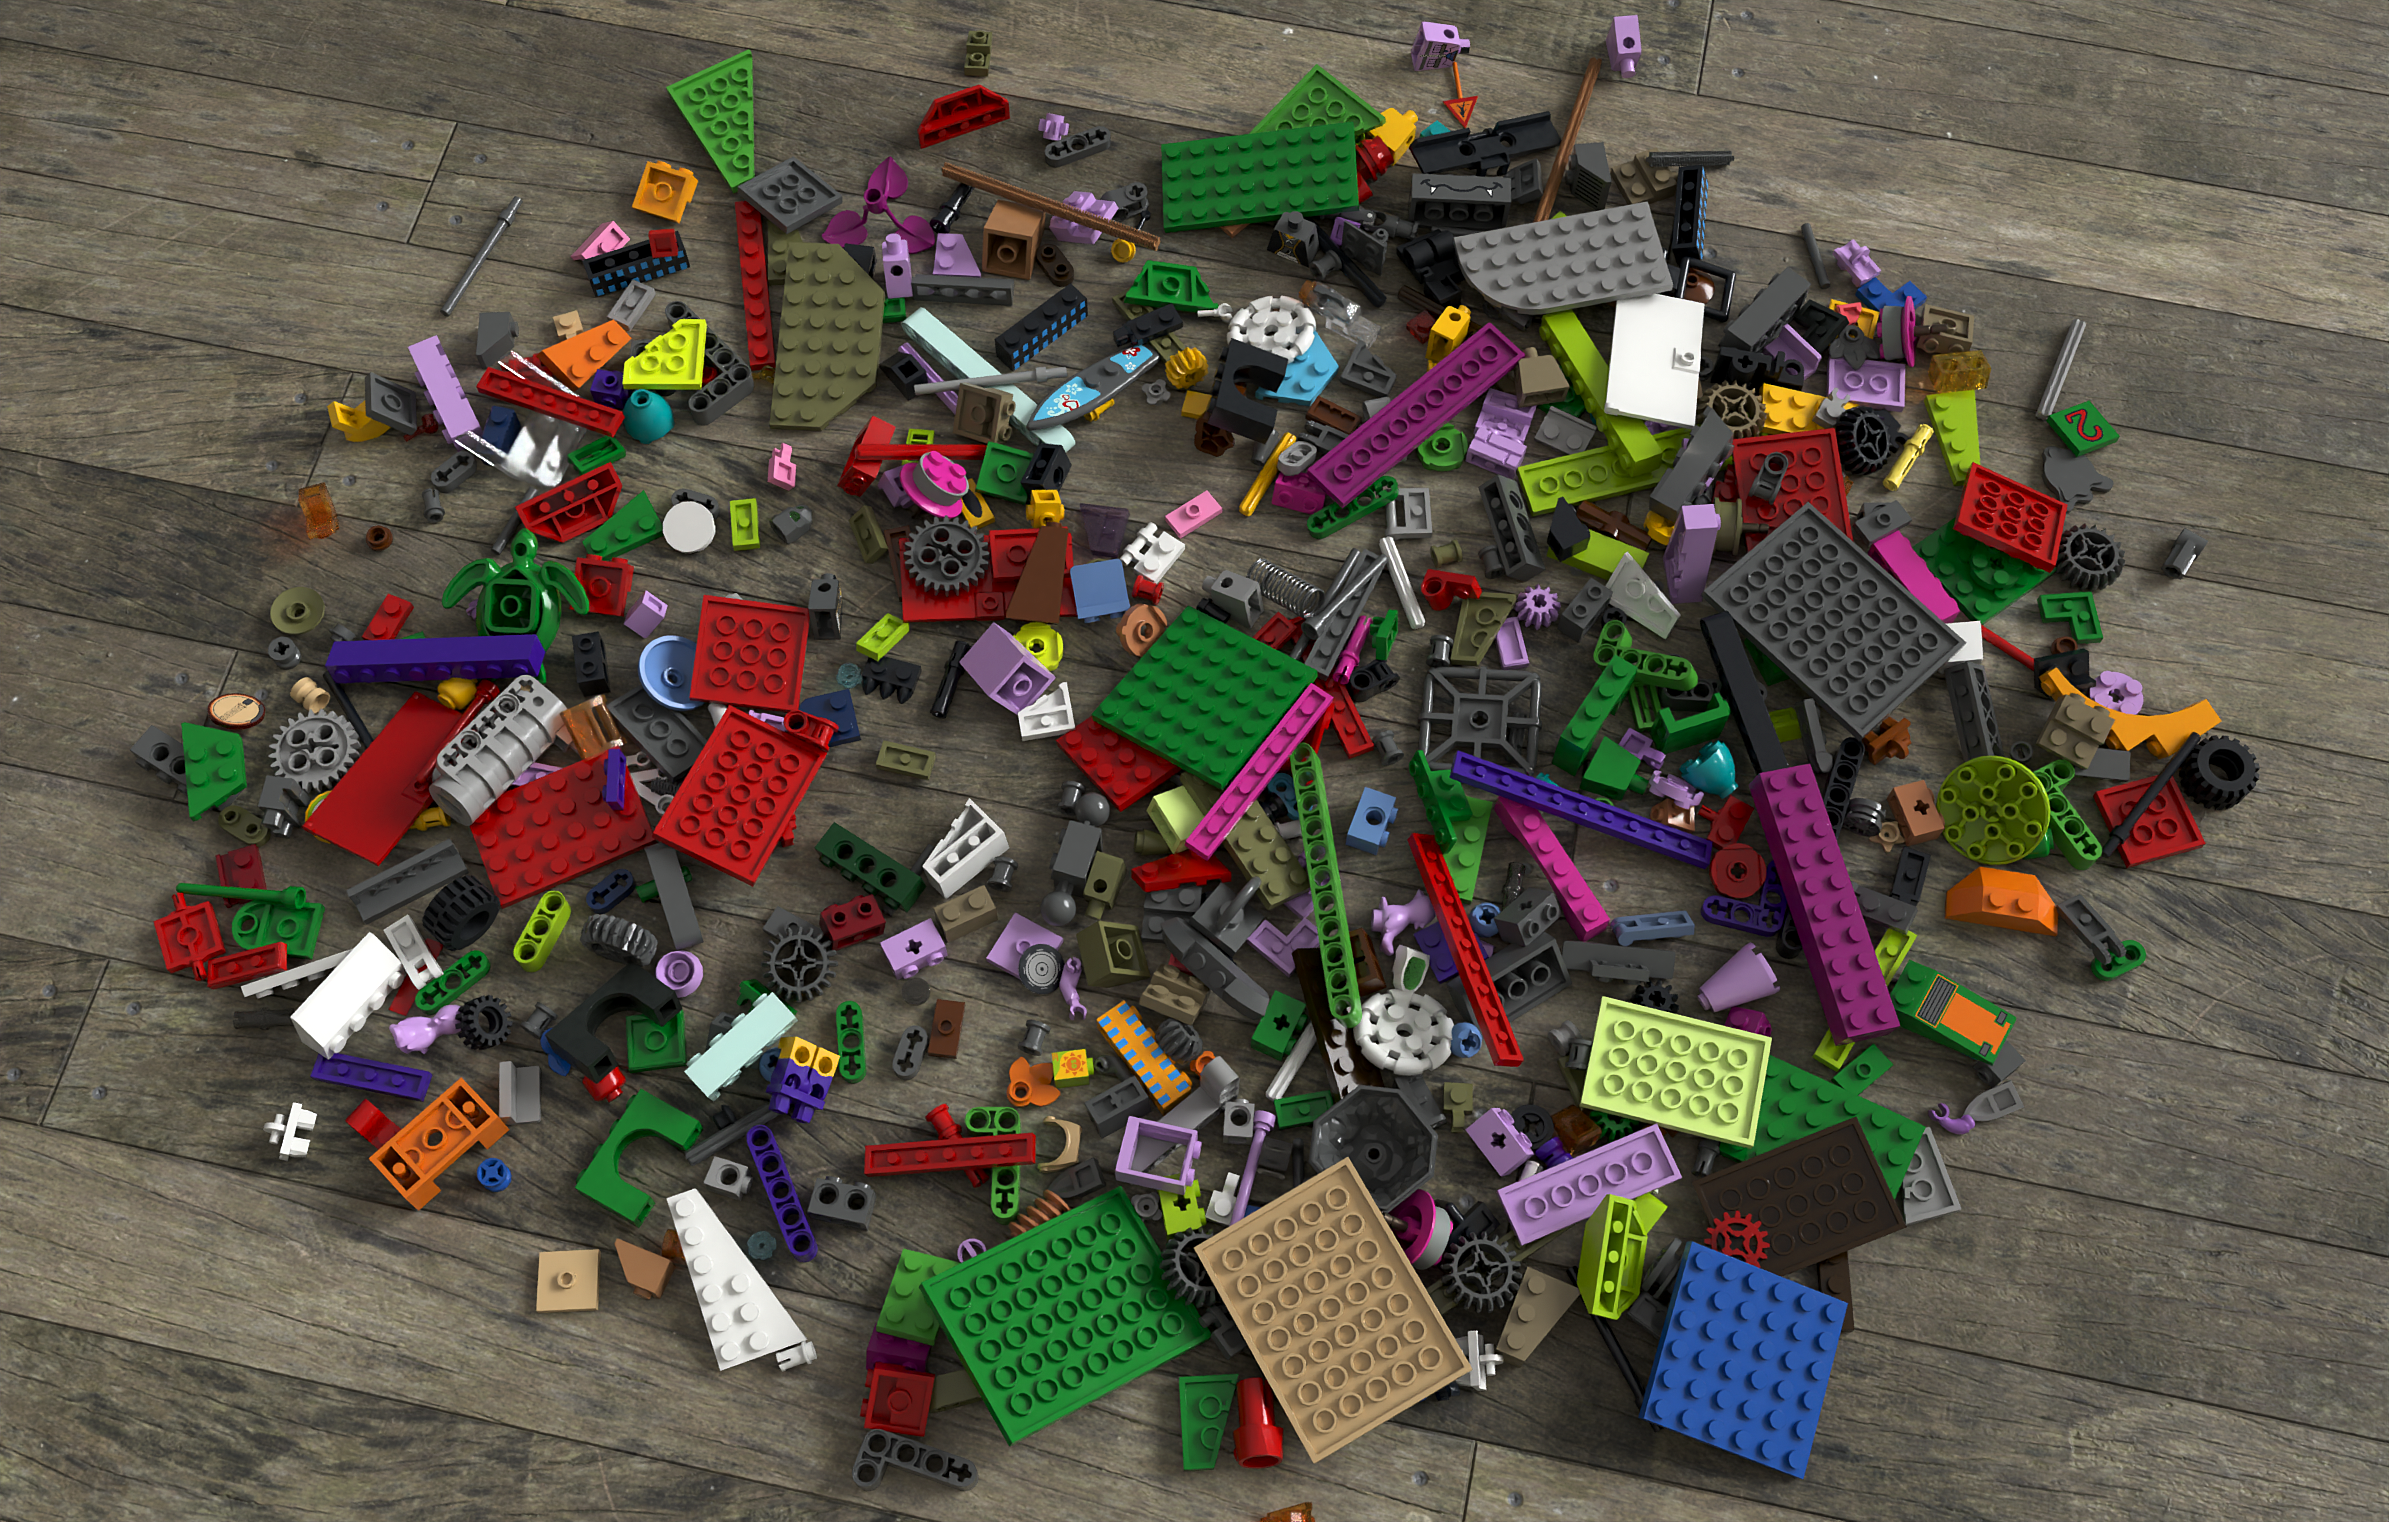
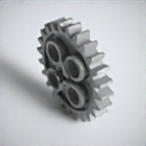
M310 709L308 717L298 713V721L295 722L289 718L290 726L288 728L285 726L279 727L283 732L282 735H273L278 743L269 745L274 752L268 755L269 759L273 762L270 766L276 772L275 775L277 777L294 779L307 794L310 793L312 787L318 793H321L322 786L324 785L329 790H332L331 782L335 781L338 783L341 780L340 776L345 775L348 772V767L351 768L355 762L352 759H357L361 756L356 750L361 748V744L357 740L359 735L343 715L338 717L334 711L327 715L324 709H321L318 715H315L313 710ZM332 734L331 737L323 740L327 735ZM304 739L302 743L297 744L299 740ZM334 758L330 763L325 764L327 760ZM306 763L305 766L298 769L301 764Z

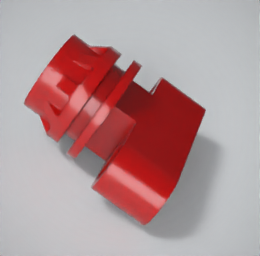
M1378 135L1373 139H1363L1360 141V147L1356 144L1359 205L1373 196L1365 181L1370 178L1373 182H1376L1378 180L1376 174L1383 176L1388 167L1394 163L1390 151Z

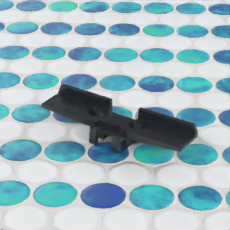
M1546 111L1498 121L1494 129L1486 128L1483 132L1470 134L1471 130L1469 128L1417 138L1410 144L1409 149L1423 174H1435L1467 168L1469 170L1476 169L1475 176L1485 177L1487 169L1499 167L1497 170L1498 176L1505 175L1508 172L1511 158L1560 146L1562 140L1551 122L1550 112ZM1507 141L1511 147H1505L1501 142Z

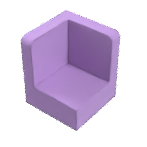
M645 591L628 610L624 625L643 638H647L664 619L668 605L648 591Z

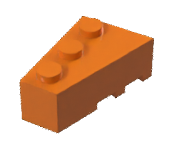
M613 319L548 347L538 353L536 357L573 394L597 372V369H600L632 338Z

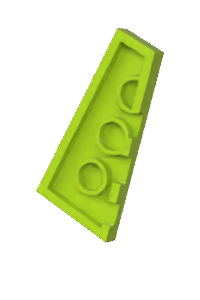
M1975 388L1926 395L1924 404L1953 485H1964L1972 462L1980 465Z

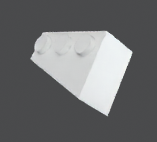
M970 798L966 802V808L958 819L955 818L951 824L952 828L945 839L940 840L923 865L929 883L945 899L991 864L995 857H999L1009 849L1004 832Z

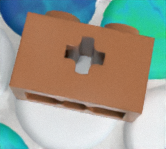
M1921 780L1892 789L1887 797V801L1895 820L1898 822V827L1905 839L1906 846L1937 839L1945 829V821L1943 815L1937 811L1933 792L1930 788H1927L1925 781Z

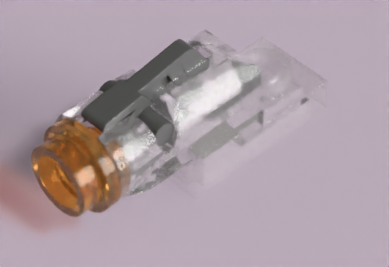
M1307 280L1302 286L1299 298L1311 310L1326 318V327L1356 344L1359 340H1362L1366 343V348H1370L1381 333V326L1360 316V305L1320 282Z

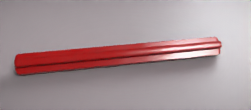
M858 444L854 453L858 460H920L923 454L931 451H936L949 460H983L987 445Z

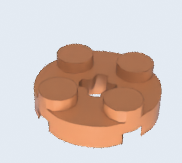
M1136 604L1125 612L1121 622L1116 627V633L1120 637L1123 648L1130 655L1143 657L1165 632L1164 627H1167V620L1159 608L1146 604ZM1146 625V628L1144 630L1146 635L1143 636L1141 635L1140 630L1142 626Z

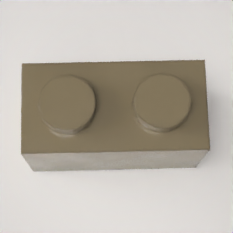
M985 885L933 908L936 921L947 943L998 920L996 907Z

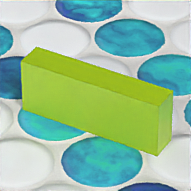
M1589 529L1591 537L1587 549L1562 561V563L1609 581L1626 552L1633 557L1642 569L1646 564L1649 553ZM1549 547L1546 556L1559 561Z

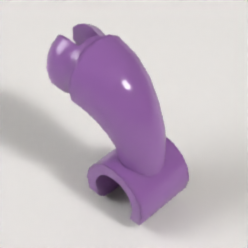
M1937 1104L1942 1111L1941 1117L1937 1116L1932 1109L1928 1111V1115L1933 1121H1938L1944 1129L1951 1133L1966 1134L1975 1127V1122L1969 1115H1963L1960 1119H1950L1948 1117L1949 1108L1946 1104Z

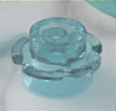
M853 663L843 664L838 670L837 682L845 688H854L856 684H860L863 680L862 673H860L861 669Z
M759 1231L753 1234L747 1243L749 1247L748 1253L754 1259L766 1260L770 1258L773 1254L772 1251L776 1249L777 1243L775 1238L771 1237V1234L767 1231ZM764 1243L765 1246L764 1248H759V1245Z

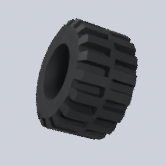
M2217 735L2211 736L2209 739L2205 738L2197 744L2181 764L2182 769L2179 771V776L2183 778L2180 781L2181 786L2187 788L2185 793L2188 797L2192 795L2195 798L2193 800L2195 803L2199 804L2202 802L2204 807L2208 809L2214 806L2215 810H2222L2224 807L2229 809L2241 802L2256 786L2260 775L2256 773L2260 769L2259 764L2254 763L2256 756L2254 753L2250 754L2248 752L2250 748L2246 744L2241 746L2239 740L2234 738L2231 741L2229 736L2224 735L2220 739ZM2209 764L2223 769L2228 775L2229 781L2216 777L2210 770Z
M466 875L462 878L459 877L441 889L431 900L422 918L423 927L446 949L451 951L461 950L473 944L485 934L495 921L501 903L499 898L475 876Z

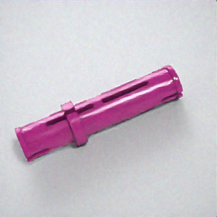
M1359 616L1345 650L1338 657L1339 664L1333 673V680L1335 682H1338L1340 675H1343L1340 684L1345 685L1349 682L1353 669L1359 664V655L1370 632V624H1373L1371 618H1368L1366 625H1363L1366 616Z

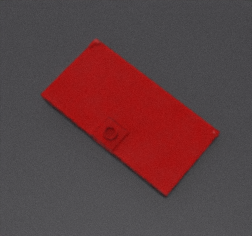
M1068 533L1071 565L1073 567L1072 535ZM984 535L983 541L988 542L987 551L989 552V560H987L988 570H984V578H978L977 586L969 583V592L959 588V595L957 596L953 590H950L948 597L945 596L944 590H940L939 594L935 596L934 588L932 587L929 591L925 592L924 583L916 586V577L909 578V570H905L906 560H904V552L906 551L905 542L910 541L909 538H899L903 623L1005 620L1004 614L1018 581L993 582L989 535ZM945 538L937 539L939 542L947 541ZM961 550V551H959V552H960V553H963V554H967V553H969L970 551H969V550ZM926 558L923 561L932 562L934 560L931 558ZM955 570L946 571L948 574L957 573ZM1063 578L1060 617L1077 616V608L1071 578Z
M415 691L301 827L308 833L379 866L421 813L434 801L429 792V786L433 783V773L425 783L417 782L416 776L463 714Z

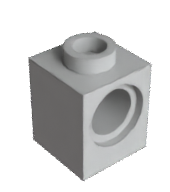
M1233 1099L1232 1102H1226L1223 1143L1252 1144L1255 1104H1251L1245 1099ZM1235 1116H1242L1247 1122L1242 1126H1237L1232 1123L1231 1119Z
M714 1156L704 1180V1185L708 1191L741 1201L743 1194H748L750 1191L753 1177H751V1172L747 1166ZM728 1175H737V1180L733 1184H724V1179Z

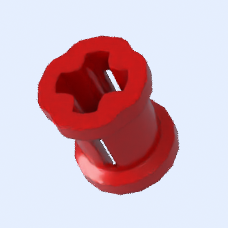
M1138 575L1133 586L1132 597H1141L1152 601L1154 605H1158L1164 590V583L1159 582L1157 584L1145 580L1142 575Z

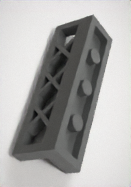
M916 274L911 280L913 298L916 301L1013 305L1014 279Z
M1967 661L1945 669V678L1964 762L1981 756L2005 757L1984 666Z
M449 838L347 889L346 892L367 925L468 874L469 871L459 851Z

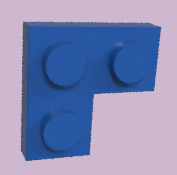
M1876 277L1858 288L1855 296L1869 309L1878 312L1884 306L1904 307L1907 296H1912L1914 309L1924 304L1927 296L1911 281L1892 293Z

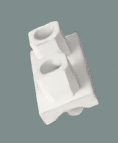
M293 1102L287 1126L283 1125L285 1115L276 1114L274 1123H265L263 1130L271 1133L269 1143L278 1144L280 1135L284 1136L280 1150V1160L288 1161L289 1156L306 1157L310 1140L294 1136L296 1128L313 1131L317 1114L301 1109L302 1104Z
M1468 1331V1336L1455 1340L1465 1357L1469 1356V1364L1473 1370L1455 1381L1460 1386L1473 1387L1477 1391L1486 1390L1485 1365L1488 1376L1496 1375L1495 1365L1503 1363V1356L1494 1354V1344H1485L1484 1355L1483 1335H1478V1331Z

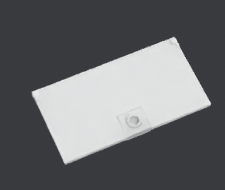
M1649 294L1616 301L1604 407L1606 414L1623 415L1687 429L1694 428L1700 372L1704 303L1660 294Z

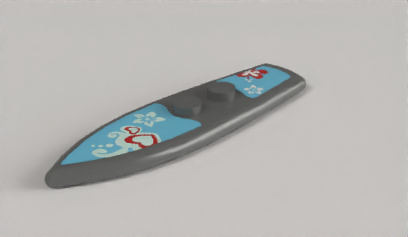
M1148 343L1140 346L1131 344L1090 365L1059 384L1045 396L1031 414L1026 426L1027 430L1032 431L1058 426L1090 413L1115 397L1161 361L1160 354Z

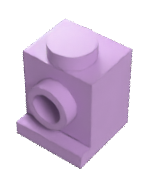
M904 465L885 471L877 485L879 489L884 490L894 508L900 505L903 508H908L915 503L907 495L900 482V471Z

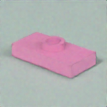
M1206 490L1166 515L1165 521L1181 539L1221 514L1222 507Z

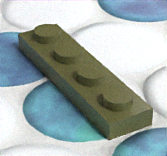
M1131 287L1112 297L1113 305L1127 321L1154 311L1151 306L1124 303L1125 295ZM1173 332L1147 342L1160 354L1161 361L1164 364L1170 360L1171 355H1175L1178 350L1181 352L1186 348Z

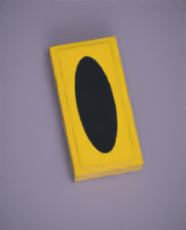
M970 478L968 479V492L961 497L963 504L961 514L965 521H969V528L977 526L978 530L994 523L995 517L982 494L975 492L976 484Z

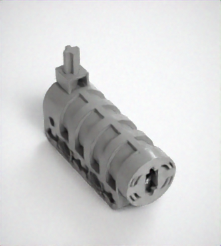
M522 675L516 678L438 754L436 767L432 775L433 783L429 786V792L437 805L447 815L463 825L470 826L553 743L564 752L572 748L583 759L597 754L599 750L582 736L585 728L571 718L569 710L553 693L534 677ZM521 685L524 687L527 685L531 686L530 692L520 690Z

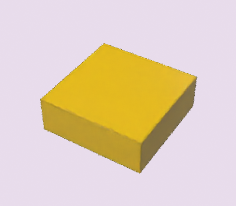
M1187 390L1181 416L1198 419L1206 410L1212 395Z

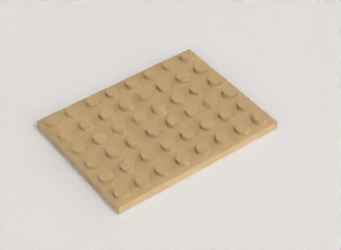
M1346 1157L1194 1247L1314 1464L1473 1370L1349 1157Z

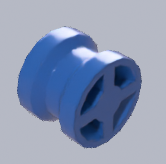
M497 1158L484 1160L477 1169L478 1180L491 1192H500L507 1188L511 1182V1171Z

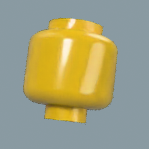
M462 678L443 680L437 687L439 693L437 698L444 706L453 710H463L475 699L474 694L477 691L476 683L478 681L477 679Z

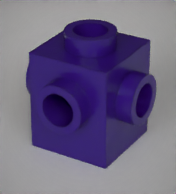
M597 369L590 388L594 402L613 409H623L628 398L633 393V389H624L623 387L624 373Z

